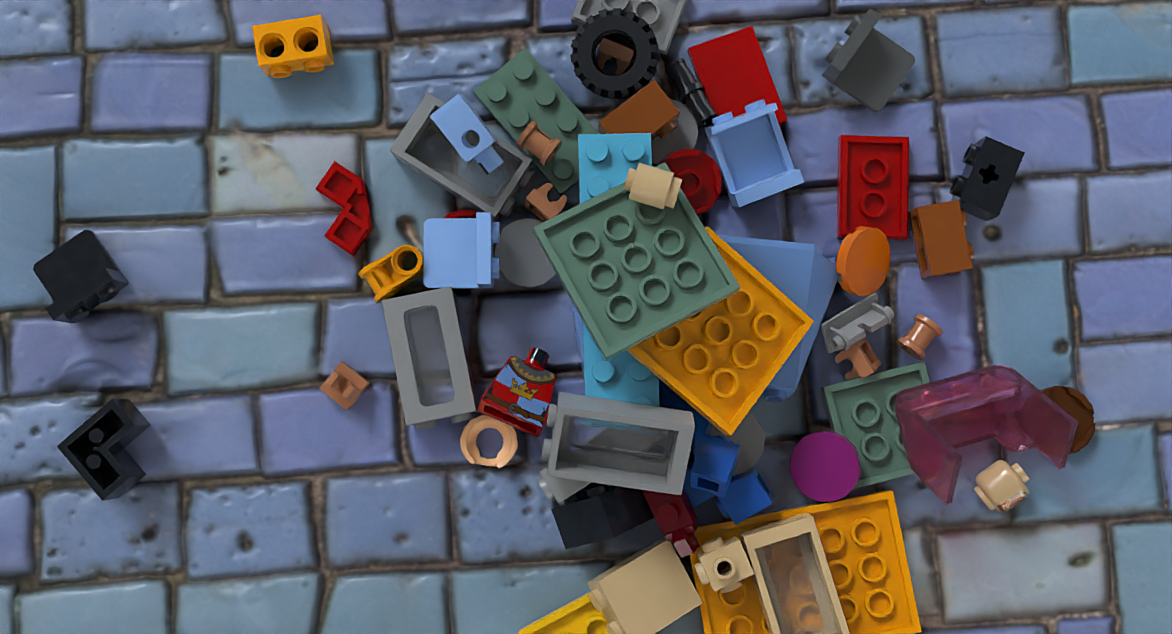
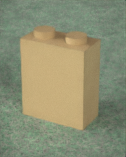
M666 539L653 542L587 582L591 590L589 597L592 604L599 612L602 611L608 622L606 625L608 634H655L703 603L673 545Z

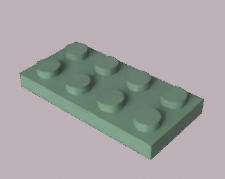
M524 48L474 89L473 92L515 143H517L522 132L532 121L537 122L538 128L554 140L559 138L562 141L559 151L545 167L540 164L539 158L525 148L521 149L526 155L533 158L536 168L548 182L553 184V188L562 196L579 182L578 134L599 133L531 53Z

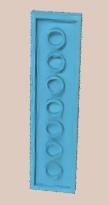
M651 133L578 134L580 204L624 183L629 169L637 170L639 163L652 166ZM583 323L585 396L659 407V378L627 351L605 361ZM585 418V427L639 426Z

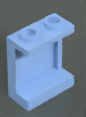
M764 99L744 106L746 113L733 117L732 112H728L712 118L714 125L705 128L732 206L742 207L804 183L800 169H794L776 118L775 110H778L777 104L771 103L766 105Z

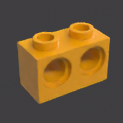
M321 14L252 26L258 66L267 76L284 78L290 76L293 71L320 72L325 69V66L334 65L329 27ZM312 40L318 41V46L315 50L311 52L304 51L305 45ZM284 46V51L280 56L271 57V52L275 47Z

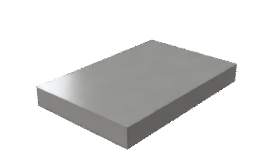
M578 0L571 17V22L583 26L587 22L586 18L590 15L595 16L599 14L598 11L606 9L610 11L613 8H621L622 11L627 12L629 10L648 23L657 39L659 56L666 58L688 0ZM622 34L609 35L611 38L634 46L633 42Z

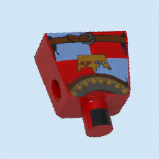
M532 347L525 360L511 356L483 394L477 411L539 438L546 423L556 380L554 373L544 369L549 359V354L542 349Z

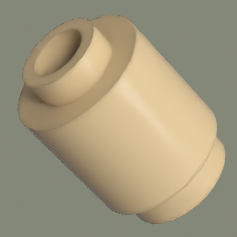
M639 163L637 170L629 169L624 190L630 192L629 200L663 210L665 206L674 209L682 179L674 177V172Z

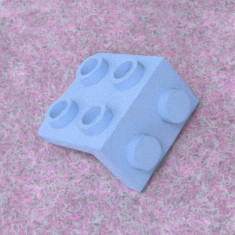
M476 212V218H432L424 222L423 282L427 288L440 289L449 286L453 289L494 288V279H500V258L494 257V243H500V223L494 222L491 212Z

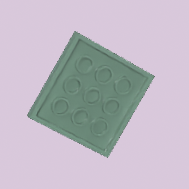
M665 162L656 166V168L670 171ZM624 182L533 227L536 239L605 361L732 296L740 289L738 282L681 188L674 209L665 206L663 210L629 200L630 192L624 190Z

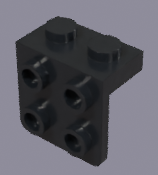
M83 230L36 262L33 267L35 274L54 300V303L46 308V311L54 321L76 323L85 318L90 313L89 311L99 304L113 299L122 288L129 284L97 235L90 230Z

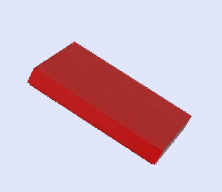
M752 26L688 48L687 53L697 80L705 87L704 94L713 109L718 113V116L732 112L733 117L746 113L744 106L764 99L766 105L771 103L777 104L778 110H775V115L779 125L787 122V117Z
M840 135L838 137L837 238L844 239L848 233L853 234L856 231L855 228L864 226L880 229L886 235L887 240H907L909 137Z

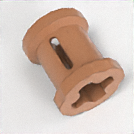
M532 121L520 135L516 147L520 150L523 148L539 158L540 164L545 167L559 151L562 141L559 138L554 140L538 128L537 122Z
M916 314L914 317L915 323L904 337L897 339L896 343L909 355L922 360L925 357L924 351L935 336H941L943 330L928 317Z

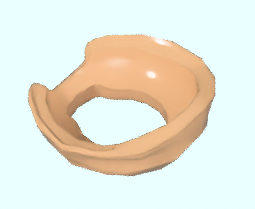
M481 415L470 420L463 428L460 446L465 458L471 464L500 468L506 465L515 455L518 440L516 431L512 426L488 415ZM486 428L497 429L503 437V447L496 458L487 459L480 456L476 440L478 434Z

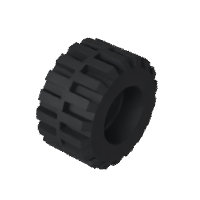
M613 8L610 11L606 9L598 11L599 14L595 16L590 15L586 18L587 22L576 30L577 36L575 40L572 39L571 43L573 48L570 55L571 63L574 65L576 77L580 79L587 89L605 98L625 99V97L633 96L648 85L652 77L655 76L659 62L657 39L648 23L643 18L638 17L636 13L629 10L628 12L622 11L621 8ZM611 34H622L628 37L636 49V59L632 68L618 76L604 73L598 67L595 59L598 44L603 37Z

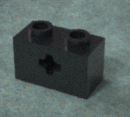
M987 136L975 144L971 143L963 156L962 162L966 164L962 175H957L949 191L953 195L951 201L959 200L960 208H963L966 213L984 221L998 217L1025 152Z

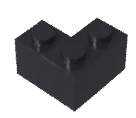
M112 398L57 447L102 501L120 498L147 475L126 451L125 447L151 424L130 399Z
M600 484L586 490V496H584L582 490L577 491L563 500L564 504L551 509L565 549L615 538L655 518L642 490L613 485L608 487L606 484Z

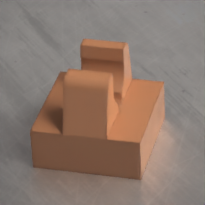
M603 37L598 48L597 65L601 70H604L606 62L614 57L617 63V70L614 76L622 75L633 63L636 49L609 37Z
M550 182L538 189L534 188L525 198L524 208L542 222L561 214L567 202L565 195H562L558 201L550 202L547 195L553 189V184Z
M865 337L851 345L848 350H842L835 357L836 363L844 359H848L853 363V369L844 375L848 380L859 377L863 379L874 373L882 364Z
M341 361L319 389L344 409L349 410L370 382L345 362Z

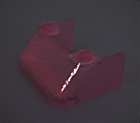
M993 365L902 390L897 394L894 408L910 468L945 504L952 503L963 458L955 449L995 438L1007 450L1013 452L1036 448L1057 468L1061 469L1066 466L1078 425L1077 420L1020 373L1003 365Z

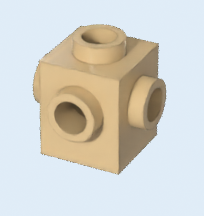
M736 536L724 541L721 537L711 539L701 545L702 551L696 553L699 563L695 564L694 567L702 585L709 583L714 592L721 590L722 593H727L735 590L742 585L740 580L754 575L742 544ZM721 561H726L723 568L717 569Z

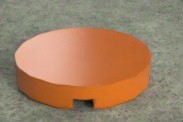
M859 226L855 228L856 231L853 234L848 233L843 239L837 254L836 271L837 274H841L843 282L839 281V283L847 293L857 296H869L881 287L888 274L891 260L890 245L886 235L880 229Z

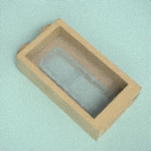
M805 512L739 533L743 549L754 572L752 578L769 634H850L813 515Z

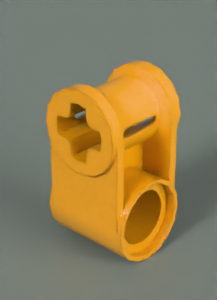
M402 245L384 257L365 266L359 271L358 275L361 279L365 278L375 294V302L381 303L382 300L391 298L401 291L403 287L423 275L424 253L412 245ZM415 253L418 259L416 267L410 271H405L402 265L404 257L407 254Z

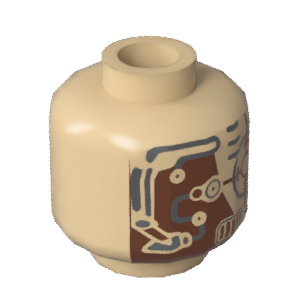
M998 460L976 476L977 486L973 489L990 511L997 509L1005 513L1029 496V490L1025 483L1030 478L1017 463L1010 466L1006 461Z

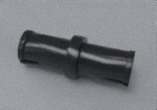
M683 58L673 61L665 70L679 91L678 97L682 104H687L699 127L711 124L712 118L717 117L718 113L713 109L705 96V87L701 82L696 81Z

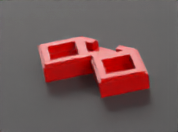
M334 161L315 188L318 192L343 208L324 237L355 257L374 229L366 185L363 179Z

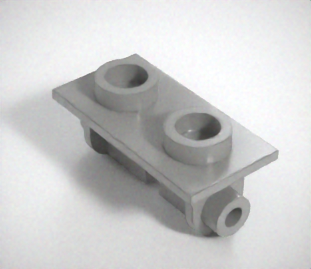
M874 292L820 324L827 353L831 354L839 350L846 351L851 345L866 337V332L870 331L873 333L883 326H888L891 324V319L894 318L893 310L889 306H880L878 294Z

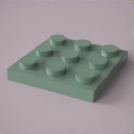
M925 361L870 374L863 379L859 377L820 387L832 431L845 436L858 451L861 476L854 489L953 464Z

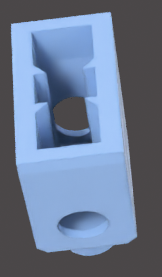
M458 93L430 115V118L466 163L474 158L487 175L503 163V160L491 146L497 139L464 95ZM474 130L480 138L477 146H471L465 139L468 131Z

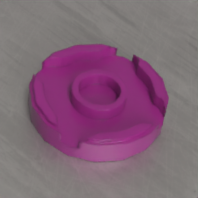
M818 431L803 437L794 446L790 457V474L795 485L805 496L816 501L833 502L844 498L857 486L861 476L859 454L856 447L845 436L834 431Z

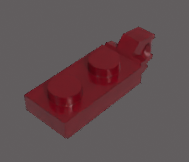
M664 454L656 458L665 459L668 455ZM684 489L682 490V495L642 490L662 534H664L667 541L673 540V545L680 557L695 553L697 548L700 547L694 534L697 530L695 523L697 516Z

